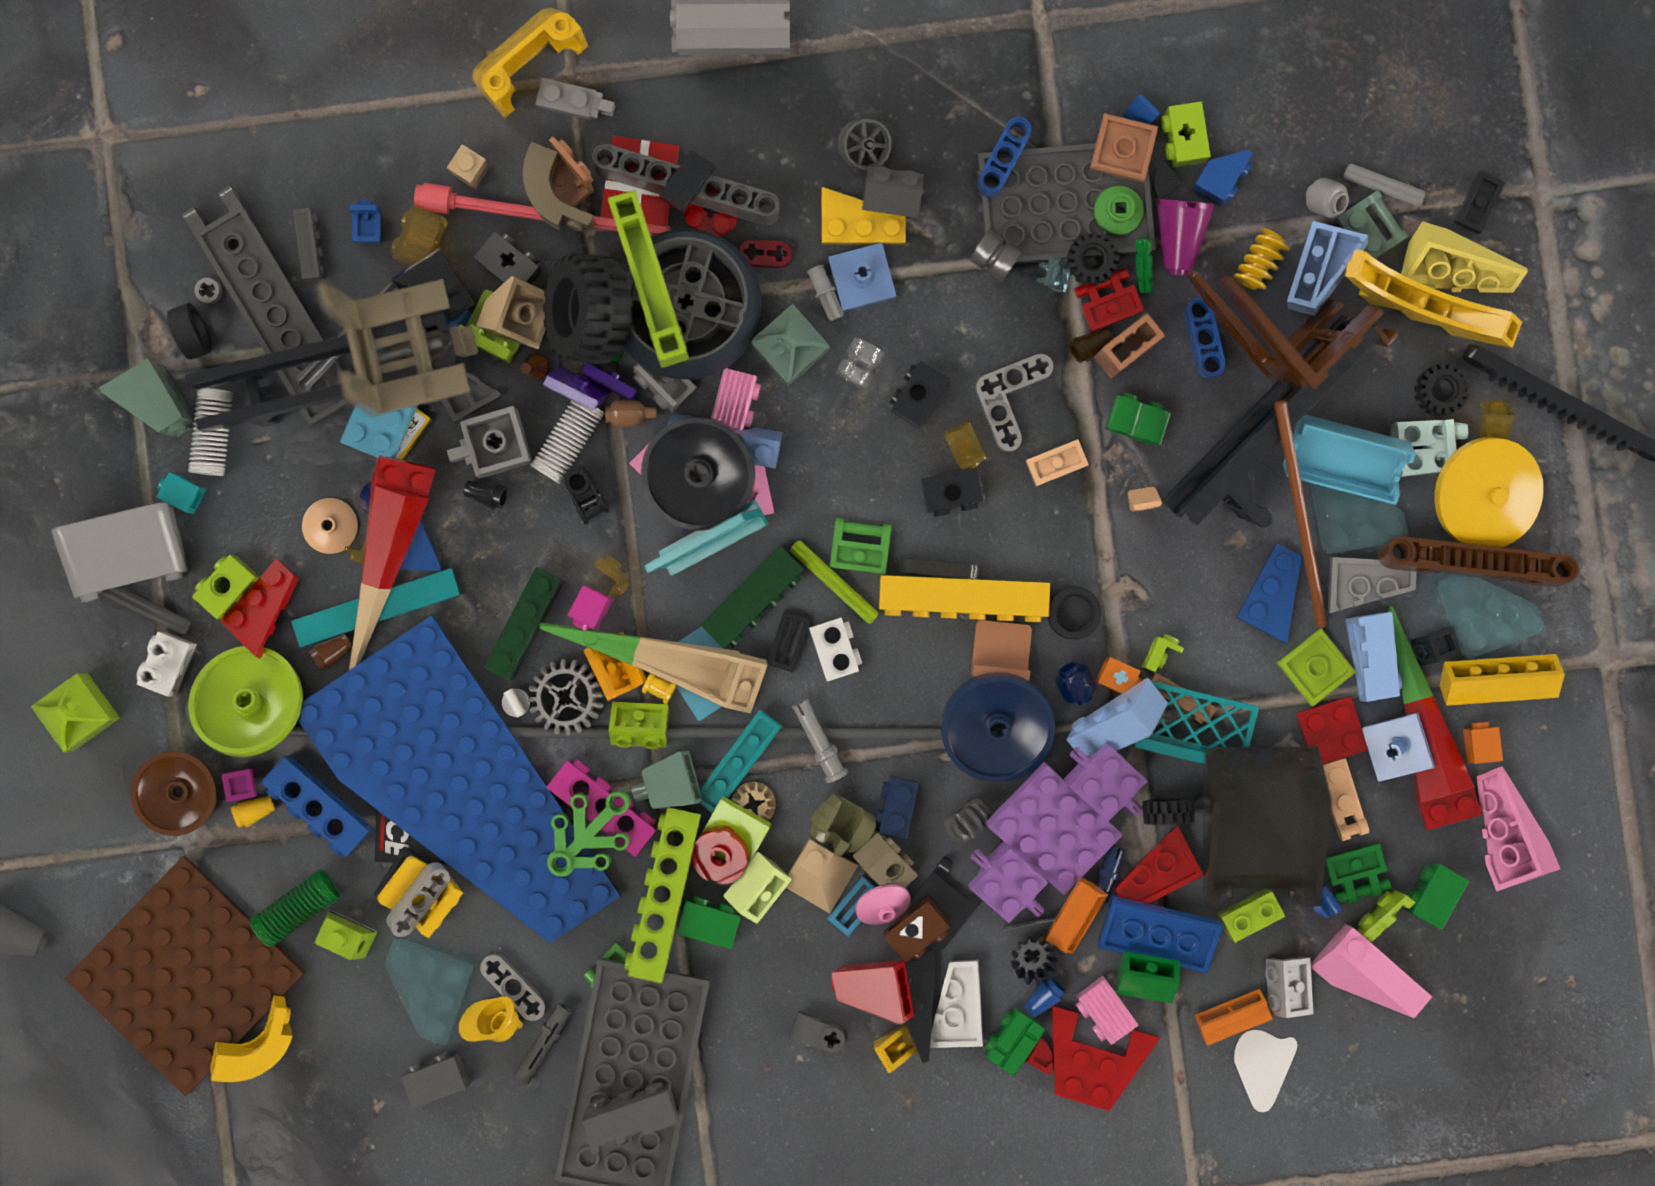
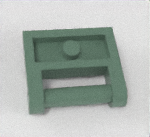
M1379 190L1335 219L1342 229L1368 235V245L1363 251L1367 252L1374 259L1409 237L1405 229L1402 231L1381 200L1383 196ZM1370 205L1392 235V238L1386 241L1365 210Z

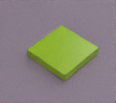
M1322 628L1316 630L1276 662L1311 707L1315 706L1356 673L1355 669Z
M722 796L703 832L725 826L732 828L746 843L750 862L772 824ZM716 851L717 853L715 855L725 860L726 854L721 851Z

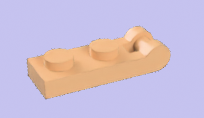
M1346 758L1317 766L1340 840H1349L1352 835L1358 833L1360 836L1368 834L1369 827L1364 818ZM1353 815L1355 823L1346 825L1344 818Z

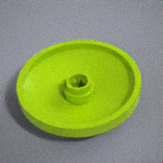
M245 646L232 648L217 655L208 662L196 677L189 695V716L195 732L214 750L235 757L261 754L279 744L295 726L303 702L301 682L291 664L275 651L263 647L265 651L261 659H259Z

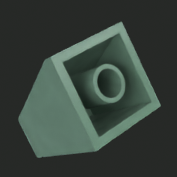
M147 359L99 387L104 395L159 433L182 438L193 431V423L196 422L194 420L195 416L167 368L160 363Z

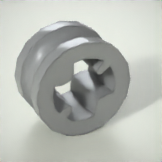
M203 278L195 285V295L200 301L213 304L221 299L223 288L218 281L211 278ZM206 284L215 287V291H212L214 293L212 297L203 296L202 291H206L203 289Z

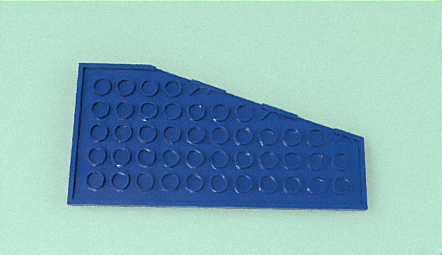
M434 615L302 702L298 721L340 782L549 943H552L621 897V893L605 870L574 868L569 875L559 877L552 874L548 869V856L555 850V836L551 820L558 813H565L566 815L567 813L553 792L546 788L548 786ZM557 818L556 824L564 827L565 821L562 818ZM571 819L569 826L565 829L567 848L574 841V823ZM583 848L576 855L595 857L590 848ZM563 857L558 858V864L566 866V859Z

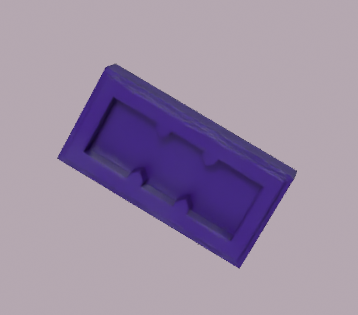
M586 363L582 371L585 377L627 400L636 399L638 395L637 390L621 382L623 378L621 375L610 369L604 373Z

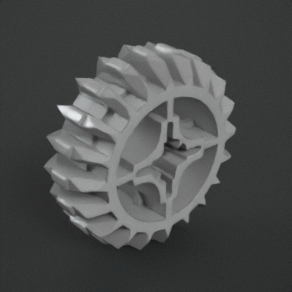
M562 659L560 662L561 668L558 669L556 662L552 661L550 662L551 672L545 667L540 669L541 673L545 676L543 679L537 675L533 677V680L539 683V686H529V691L537 692L536 697H528V702H537V706L532 707L530 712L540 711L541 715L535 719L537 723L544 719L548 720L544 725L545 730H549L555 724V734H560L562 726L565 727L566 735H571L572 726H574L577 733L582 732L581 722L587 727L592 726L588 716L598 719L599 714L593 711L594 707L603 708L604 704L596 702V698L604 697V692H595V688L600 687L599 682L592 683L591 680L595 677L594 672L585 675L588 665L584 664L580 670H577L578 661L573 660L570 668H568L567 660ZM563 673L575 675L565 687H560L550 682L555 676ZM581 681H583L588 691L587 705L577 695ZM545 689L555 699L551 713L544 702ZM571 689L570 698L574 702H566L564 705H561L563 697L558 692L563 691L564 693ZM567 707H572L582 712L574 720L558 719Z

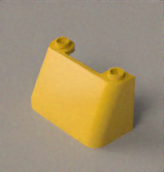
M551 7L540 10L474 68L472 77L475 85L504 119L515 110L511 103V96L516 89L511 84L510 77L548 44L558 54L563 50L569 49L579 55L588 47L581 27L567 13Z

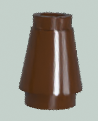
M344 633L314 645L315 648L309 651V653L322 671L326 667L330 669L352 649L353 645Z

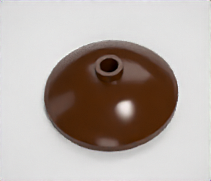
M167 751L149 758L137 770L131 785V802L137 817L146 827L162 835L181 836L197 830L210 818L217 802V785L211 770L202 760L186 752ZM177 786L183 789L184 793L182 796L176 794L175 789Z

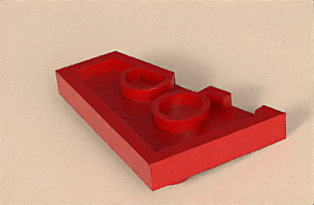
M1175 825L1114 887L1118 897L1149 904L1203 876L1178 825Z

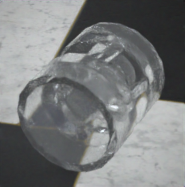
M854 337L847 349L848 358H842L835 373L850 383L867 389L874 377L872 370L879 368L885 353L872 344ZM856 362L864 365L863 368L856 367Z

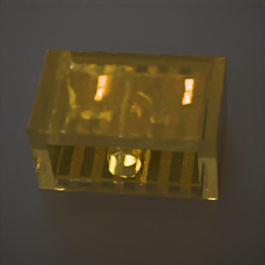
M411 205L409 212L405 211L402 217L401 227L403 229L400 237H396L391 247L392 258L397 263L410 267L438 249L448 221L443 216Z

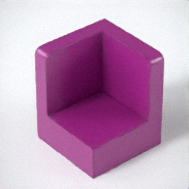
M257 767L221 775L227 802L257 796L253 774L258 773Z

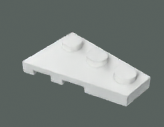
M979 960L950 961L933 1022L930 1048L983 1046Z

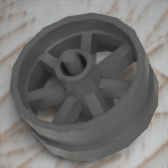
M861 118L848 122L841 130L838 138V151L841 158L849 166L856 169L867 170L868 166H881L888 159L892 149L891 136L888 129L881 122L873 119ZM866 123H870L876 127L869 134L868 137L866 133ZM858 124L860 125V137L851 132ZM879 132L882 137V144L875 143L874 140ZM848 137L854 140V146L847 148ZM875 147L882 148L878 158L873 153ZM859 150L855 163L848 153ZM866 152L872 163L861 165Z

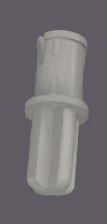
M824 265L808 270L807 274L817 293L815 297L820 300L828 320L835 321L841 318L843 311L835 295L836 288L832 287Z

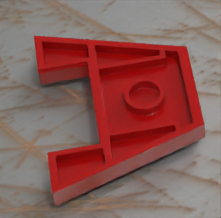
M1057 1005L1052 1006L1054 1094L1110 1111L1160 1037L1133 1029L1130 1033L1125 1054L1115 1053L1072 1040L1079 1013Z

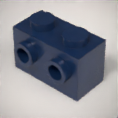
M890 776L889 782H883L880 798H885L883 810L878 809L876 814V826H879V833L907 839L919 785L917 781Z

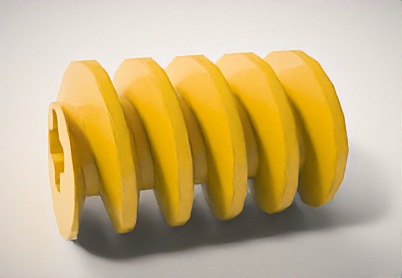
M1261 228L1263 235L1256 236L1255 241L1257 245H1251L1249 249L1251 254L1244 256L1243 260L1246 264L1238 266L1240 274L1236 273L1233 275V279L1237 283L1250 290H1257V288L1266 290L1267 286L1262 280L1273 279L1268 270L1277 271L1279 269L1274 260H1284V257L1279 253L1280 250L1290 251V247L1285 243V240L1267 228Z

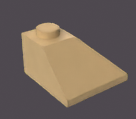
M511 276L485 300L476 326L498 336L539 349L546 329L543 319H545V313L543 312L545 291Z
M809 837L788 873L792 880L786 888L830 914L857 869L858 864L844 856H836L833 854L834 850Z

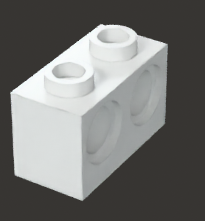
M841 617L809 628L827 682L859 671L858 665L862 664L858 648H851L849 639L854 636L849 621L843 623ZM830 627L837 628L841 633L840 640L834 644L828 643L824 638L826 629ZM845 654L849 658V666L845 670H837L834 667L833 659L836 655Z

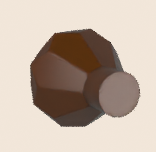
M540 353L529 354L521 365V371L534 380L545 378L549 371L548 360Z

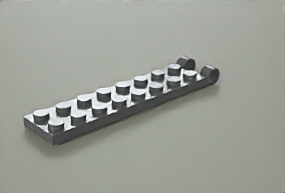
M231 185L218 192L229 213L209 225L206 224L203 216L195 206L182 213L184 220L266 354L324 340L245 209L241 198ZM232 240H238L239 247L235 250L229 247ZM336 360L308 390H304L297 384L296 378L310 363L276 371L291 396L341 384L340 373H344ZM344 398L299 410L308 425L312 427L351 402Z

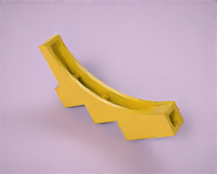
M1355 249L1352 259L1347 263L1345 277L1360 289L1359 295L1369 304L1400 310L1410 320L1441 326L1451 336L1513 348L1522 321L1513 312L1470 302L1430 288L1390 269L1365 251Z

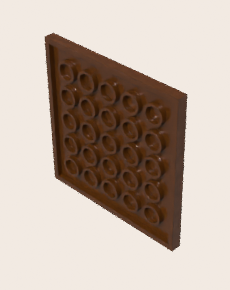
M185 855L175 863L65 977V980L184 1096H187L210 1073L215 1043L238 1044L270 1010L273 995L284 996L306 972L278 944H275L273 947L263 944L250 925V917Z

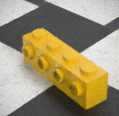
M1557 654L1444 662L1439 686L1446 706L1559 698L1565 673Z

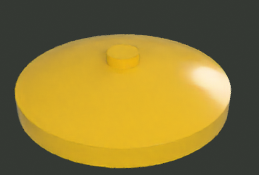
M1498 437L1479 438L1461 446L1443 465L1435 486L1434 502L1436 514L1444 530L1457 542L1502 548L1518 540L1534 523L1542 504L1543 479L1536 460L1523 446Z

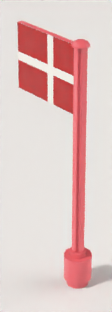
M619 136L612 137V146L677 164L678 145ZM609 158L608 164H610L613 159ZM632 165L626 171L634 173L639 170V167ZM658 173L653 176V179L661 181L665 179L666 175ZM606 179L600 217L593 216L595 219L594 229L618 232L608 198L636 190L650 237L671 230L670 226L667 225L670 205L660 199V194ZM424 183L423 185L417 184L415 188L414 206L420 207L421 211L448 215L450 209L461 208L544 221L534 207L457 196V193L452 192L451 186Z

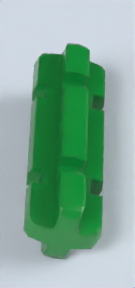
M1139 238L1136 240V267L1139 278L1137 279V289L1140 293H1149L1153 291V280L1151 278L1153 277V263L1150 253L1152 251V242L1150 238Z

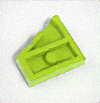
M1396 890L1386 891L1378 899L1376 909L1372 913L1365 914L1359 921L1358 925L1360 927L1357 929V932L1369 942H1372L1396 921L1395 914L1403 905L1409 909L1415 902L1407 895Z

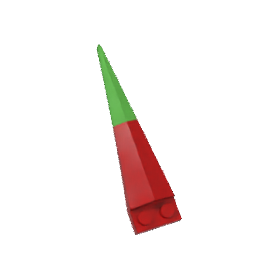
M1388 606L1387 611L1393 614L1397 667L1402 680L1401 692L1405 715L1418 712L1435 767L1432 769L1413 773L1417 805L1425 830L1480 816L1482 812L1474 790L1475 786L1393 607Z

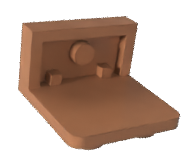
M551 137L549 139L551 147L554 151L558 152L560 157L552 179L553 193L561 202L576 207L594 191L591 184L593 181L590 175L591 172L581 160L578 163L574 161L573 151L563 139L558 142L554 137Z
M979 620L975 627L970 675L978 677L989 673H1010L1029 680L1030 671L1028 670L1032 634L1031 627L1023 624Z

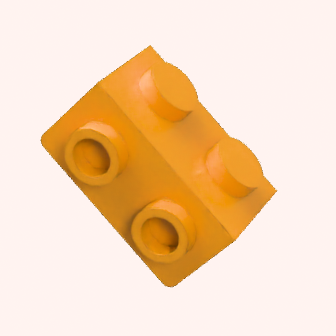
M589 647L583 650L607 701L646 682L642 669Z

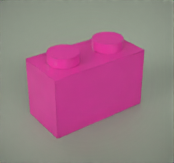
M583 585L568 616L574 619L572 624L585 631L591 630V628L599 629L614 599L589 586Z

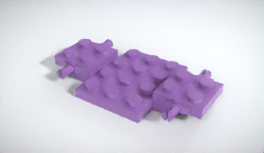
M1107 742L1097 753L1089 757L1079 747L1074 748L1081 757L1077 756L1073 751H1071L1070 757L1079 764L1064 779L1044 762L985 822L988 828L1000 837L1003 842L988 857L980 852L979 849L974 851L976 855L974 853L971 854L970 858L981 868L978 875L968 886L1008 923L1026 907L1036 917L1041 915L1039 911L1041 913L1044 912V907L1034 899L1048 884L1047 880L1063 895L1077 883L1080 876L1082 877L1123 836L1109 822L1120 809L1126 807L1134 816L1139 815L1134 807L1140 812L1143 811V807L1133 798L1148 781Z

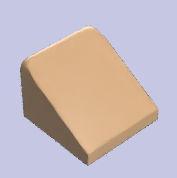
M1155 487L1129 490L1127 493L1130 511L1132 512L1158 508L1162 505L1161 498Z

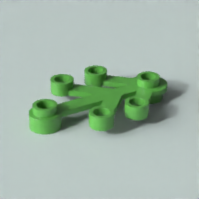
M621 790L612 792L606 800L607 807L587 828L585 808L589 804V799L584 793L575 794L570 800L574 814V841L568 848L565 829L570 824L569 817L565 813H558L552 818L551 825L554 829L555 850L550 853L547 859V866L552 874L564 877L569 875L574 868H595L599 871L608 868L611 863L609 854L599 852L595 857L576 856L583 848H615L619 851L627 848L630 843V837L625 832H618L614 836H595L614 815L623 814L629 808L630 797L626 792ZM577 797L582 798L584 806H577L575 799ZM615 797H621L624 800V805H616ZM557 818L564 819V827H560L556 824ZM617 837H623L625 839L624 846H620L617 844ZM559 857L566 859V866L558 864ZM598 857L605 858V866H601L598 864Z

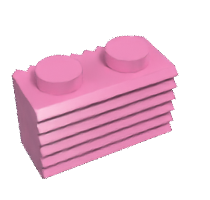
M725 368L711 418L720 420L735 430H744L745 427L750 428L754 411H750L752 400H758L761 384L757 383V376Z
M1101 976L1076 994L1080 1001L1076 1004L1077 1008L1085 1019L1091 1016L1096 1025L1092 1029L1101 1041L1107 1039L1112 1045L1138 1026V1023L1104 976Z

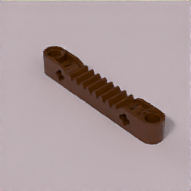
M1397 537L1383 544L1378 553L1381 564L1386 568L1424 573L1435 572L1437 574L1446 573V575L1456 574V576L1467 575V577L1478 576V578L1487 577L1489 579H1500L1501 581L1511 580V582L1518 581L1524 584L1558 587L1572 582L1577 578L1580 571L1576 559L1565 554L1411 537ZM1393 547H1396L1401 552L1400 559L1396 558L1393 554ZM1557 565L1562 568L1563 577L1558 574Z

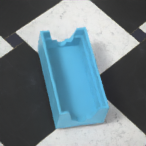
M1305 415L1297 423L1293 434L1301 481L1394 505L1397 504L1400 496L1399 480L1401 470L1405 467L1406 462L1412 464L1416 454L1409 441ZM1284 459L1283 467H1284L1286 476L1288 477L1286 462H1285V459Z

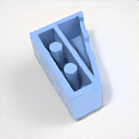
M1313 221L1287 299L1288 309L1316 316L1345 276L1347 263L1352 259L1355 249L1363 251L1368 245V235Z
M1392 612L1346 618L1360 701L1369 702L1400 696L1399 689H1402V680L1397 668Z
M1146 678L1087 717H1081L1072 724V731L1066 740L1073 749L1079 747L1088 757L1097 753L1106 742L1115 751H1118L1152 735L1168 703L1149 678Z

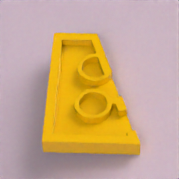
M822 187V244L906 243V216L862 210L863 200Z

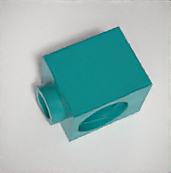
M169 472L167 476L160 480L157 487L159 492L156 497L186 513L195 514L207 489L178 474Z

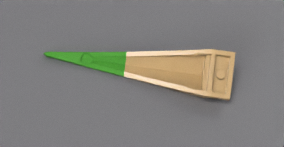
M547 623L539 624L541 630L631 664L724 708L750 714L767 668V660L740 654L736 650L589 629L585 631L580 628Z

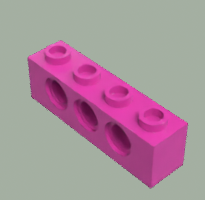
M569 759L546 788L571 807L570 800L577 794L575 790L576 783L578 781H585L589 785V793L587 794L589 804L585 808L586 819L592 822L601 813L597 808L598 800L600 798L607 799L612 793L610 791L612 786L599 776L595 779L587 773L590 768L580 760L576 759L573 762ZM577 797L575 799L576 805L579 807L584 806V800ZM615 797V804L623 806L624 800L621 797ZM630 800L629 808L623 814L614 815L601 828V831L607 836H614L618 832L627 833L630 837V843L625 850L636 857L657 831L658 827L654 825L656 820L648 813L643 811L640 814L633 809L634 803ZM627 815L633 819L634 827L632 830L626 831L620 827L619 819L621 816ZM623 837L616 838V842L620 846L625 845Z

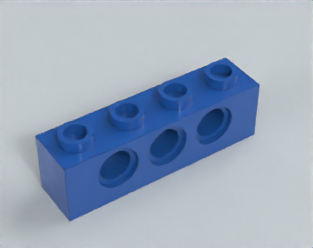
M291 755L284 756L261 782L267 787L265 792L277 801L281 799L287 805L286 810L297 819L301 817L309 824L307 826L309 831L319 838L323 836L330 842L329 848L339 856L345 855L347 857L352 855L374 830L371 825ZM292 782L298 783L301 788L298 797L293 796L289 791ZM314 800L318 801L322 806L320 815L313 814L310 809V805ZM334 819L340 820L343 824L341 834H337L332 830L331 824Z

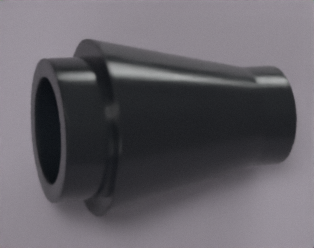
M468 480L463 494L465 497H469L495 510L496 508L502 509L504 507L508 489L502 486L501 483Z

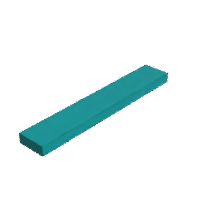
M453 568L391 588L377 623L460 596L461 592ZM359 599L291 621L299 647H306L354 631Z

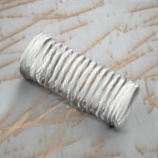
M211 388L197 390L196 400L199 402L195 403L198 406L195 410L198 412L194 413L197 416L194 420L206 417L200 414H219L218 412L201 409L231 411V409L210 407L201 404L232 407V404L210 402L202 399L232 402L233 392ZM194 422L193 425L196 427L192 429L196 432H193L192 435L196 437L191 438L195 441L191 445L195 447L190 448V450L194 451L190 455L194 457L189 458L193 462L188 463L189 470L187 471L203 475L224 476L225 464L202 460L225 462L227 461L226 459L202 455L223 457L227 455L202 450L226 452L228 451L227 449L203 445L223 447L228 445L203 440L228 442L229 440L203 435L228 437L229 435L198 431L196 422ZM222 428L217 429L216 431L229 432L230 430Z
M571 400V405H567L569 410L566 409V414H562L563 418H559L562 423L556 422L559 427L555 426L554 429L557 432L551 431L554 436L548 435L551 440L546 439L548 444L544 443L543 446L545 448H540L545 454L538 452V455L542 458L535 456L534 461L530 465L561 484L562 479L565 478L561 473L567 474L564 469L570 470L564 463L573 466L567 459L574 462L575 459L570 455L578 457V455L573 451L581 453L573 445L583 449V446L576 441L586 445V442L579 437L589 440L579 431L591 436L582 427L591 432H594V430L585 423L597 428L594 423L585 417L598 424L599 421L597 419L602 420L603 415H605L599 408L592 410Z

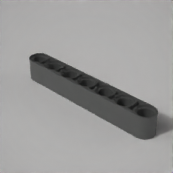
M609 144L597 146L592 153L594 167L599 176L657 194L662 192L680 166ZM606 157L613 159L607 165L599 163L601 159ZM632 165L639 167V170L634 173L626 171ZM658 173L666 175L665 179L661 181L654 180L653 176ZM714 175L709 176L690 203L767 226L777 222L780 214L779 200L775 194ZM711 189L720 191L719 195L715 197H710L706 193ZM737 197H744L747 201L742 205H737L733 200ZM763 205H771L774 208L769 213H764L760 210Z

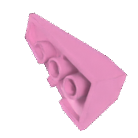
M1503 766L1477 776L1479 805L1484 814L1485 824L1482 833L1483 838H1486L1488 855H1485V862L1496 891L1560 870L1550 842Z
M1347 924L1341 927L1311 963V968L1330 985L1412 1018H1415L1432 998L1429 993L1379 949Z

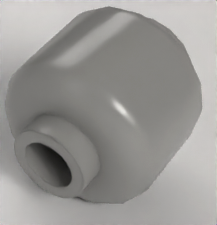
M1319 178L1306 191V205L1308 209L1326 218H1334L1343 213L1349 203L1346 187L1328 178Z

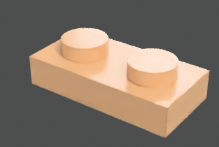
M1079 439L1026 460L1036 487L1089 465Z

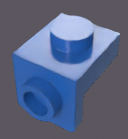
M358 200L357 204H350L349 211L352 213V242L382 243V209L378 205H374V201Z

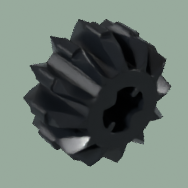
M1029 936L1028 944L1026 945L1018 941L1020 950H1012L1011 955L1014 960L1010 962L1012 969L1016 970V977L1018 979L1024 978L1025 984L1028 985L1035 979L1036 984L1040 986L1042 983L1041 978L1043 977L1051 981L1052 977L1049 972H1057L1058 966L1055 962L1059 960L1058 954L1053 952L1055 949L1053 944H1045V940L1042 937L1035 943L1033 938ZM1032 959H1035V960H1037L1038 962H1037V963H1034V962L1031 961V960H1032Z

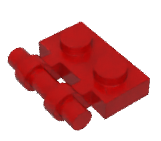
M1127 268L1115 271L1103 284L1099 283L1097 286H1093V284L1088 286L1081 285L1074 288L1077 299L1087 295L1091 301L1081 306L1091 333L1144 311L1135 286L1131 285L1126 288L1122 286L1121 281L1130 278ZM1111 286L1114 293L1100 298L1098 291Z

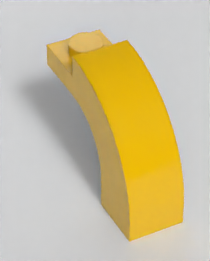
M273 995L267 1024L262 1033L255 1039L242 1044L215 1043L210 1065L211 1081L239 1082L252 1079L268 1071L283 1057L292 1039L291 1026L288 1024L291 1010L286 1006L285 997Z

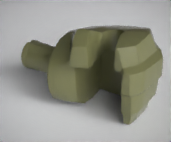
M833 793L827 800H824L810 819L812 823L810 835L821 843L827 842L834 847L833 854L839 857L847 852H858L877 833L885 840L890 838L875 830L876 817L872 813L836 793Z

